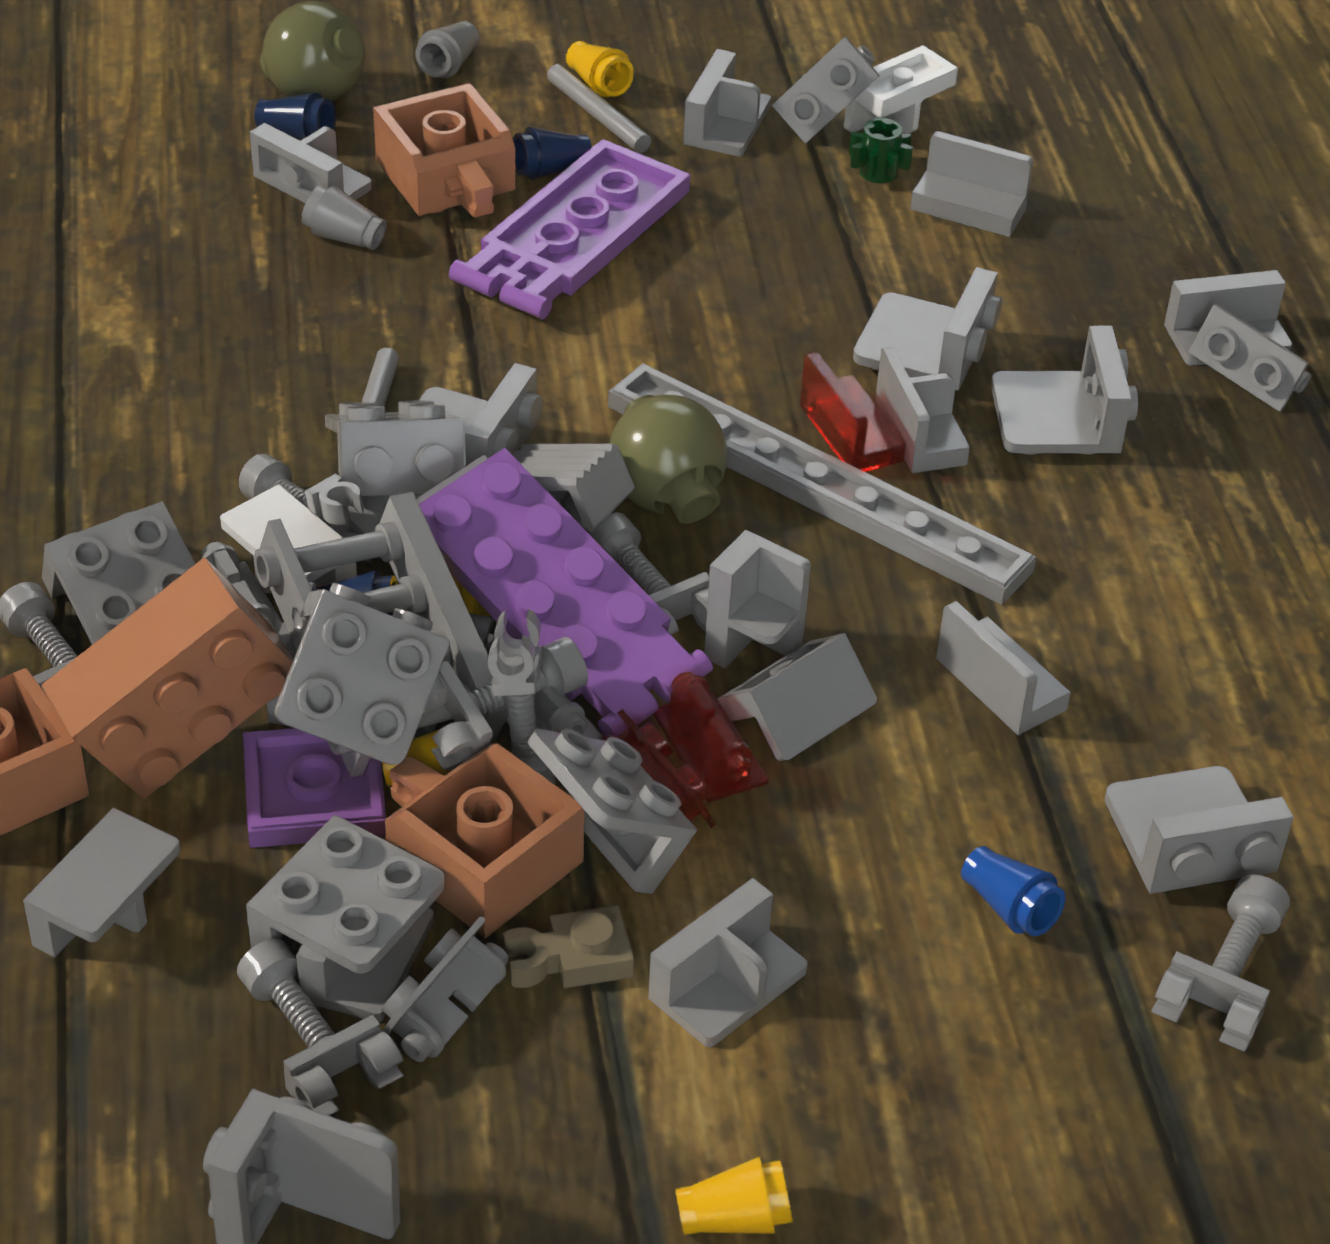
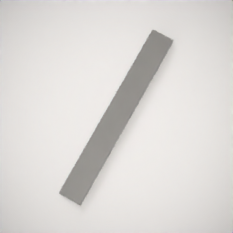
M644 363L608 391V407L621 414H624L626 407L632 401L645 395H678L698 402L711 412L724 432L728 448V468L1001 605L1034 572L1036 556Z

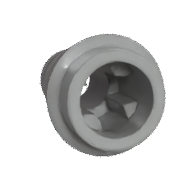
M461 21L425 32L420 37L416 48V60L423 72L432 77L448 78L453 76L478 45V30L470 22Z
M321 185L315 187L309 195L302 212V224L311 228L312 235L366 247L371 250H375L379 246L387 227L386 220L379 218L375 213L334 185L329 188Z

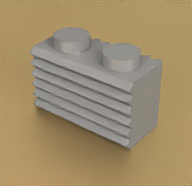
M521 444L520 450H514V457L584 529L591 533L635 488L619 447L615 444Z

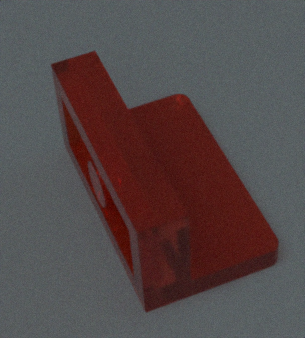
M817 351L805 354L800 407L841 461L864 472L904 462L906 443L855 377L850 375L837 378Z

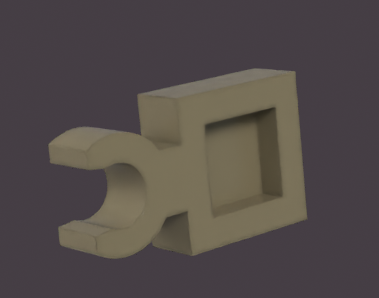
M619 905L551 915L550 932L541 933L528 927L513 928L503 933V950L508 957L519 955L530 957L510 962V981L513 987L526 988L537 985L545 979L547 974L560 973L563 988L633 978L634 957Z

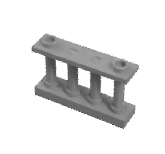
M413 492L389 496L380 523L375 527V532L293 548L281 518L268 521L260 549H257L254 553L255 571L262 587H270L296 650H298L309 622L300 617L308 594L312 591L305 573L380 557L384 562L390 563L398 580V585L362 592L371 597L368 607L385 614L393 613L395 608L432 621L433 625L430 632L451 640L443 662L448 661L467 692H472L492 682L493 676L487 664L489 655ZM443 704L434 713L421 718L417 728L453 720ZM507 705L483 715L493 731L491 742L497 740L508 717ZM327 741L335 755L341 754L350 777L364 773L370 757Z

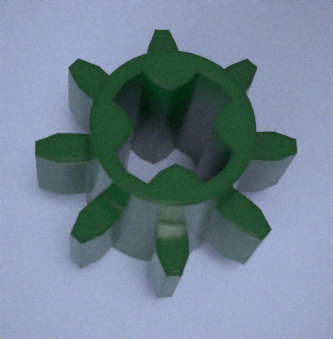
M874 118L864 124L863 133L851 132L849 155H851L850 167L859 168L861 177L869 182L888 183L893 181L898 175V168L910 170L913 147L910 144L912 135L910 133H902V126L892 119Z

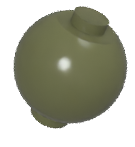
M305 1L286 8L272 21L264 38L260 65L265 77L287 97L316 92L323 98L334 102L345 96L358 82L365 64V45L358 26L340 8L325 2Z
M645 395L632 401L617 422L609 444L618 445L635 486L627 499L641 509L657 514H663L664 505L668 503L678 521L683 524L693 523L705 518L720 504L721 497L716 489L722 482L727 468V442L719 422L703 405L683 396Z

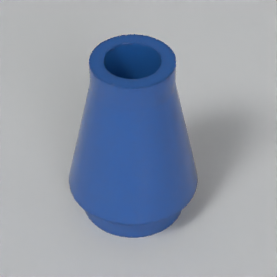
M980 846L973 850L962 866V879L974 887L1014 933H1028L1031 936L1042 935L1056 923L1063 911L1066 900L1065 892L1058 886L1057 879L1052 873L1000 855L987 846Z

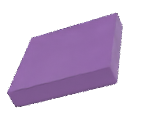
M295 728L243 732L250 848L307 843L334 814L378 837L386 836V812L381 761L370 758L362 775L350 777L341 754L335 755L331 751L328 742L324 739Z

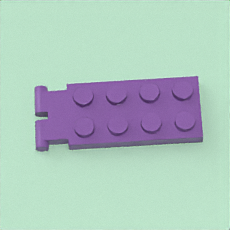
M602 139L481 239V251L467 263L459 259L455 260L449 270V279L489 297H494L500 292L499 298L501 302L543 320L549 315L554 298L561 292L572 296L690 192L691 174Z
M503 448L419 504L450 573L496 622L501 613L506 610V631L509 636L514 639H522V635L526 637L530 635L527 630L526 620L528 609H530L538 616L541 623L538 645L544 646L565 636L569 637L576 644L587 667L588 683L586 686L565 695L572 701L581 694L603 717L598 721V726L606 739L609 737L621 738L658 710V703L649 692L650 689H653L664 701L670 702L713 670L709 657L703 651L696 650L689 654L668 633L671 618L506 448Z

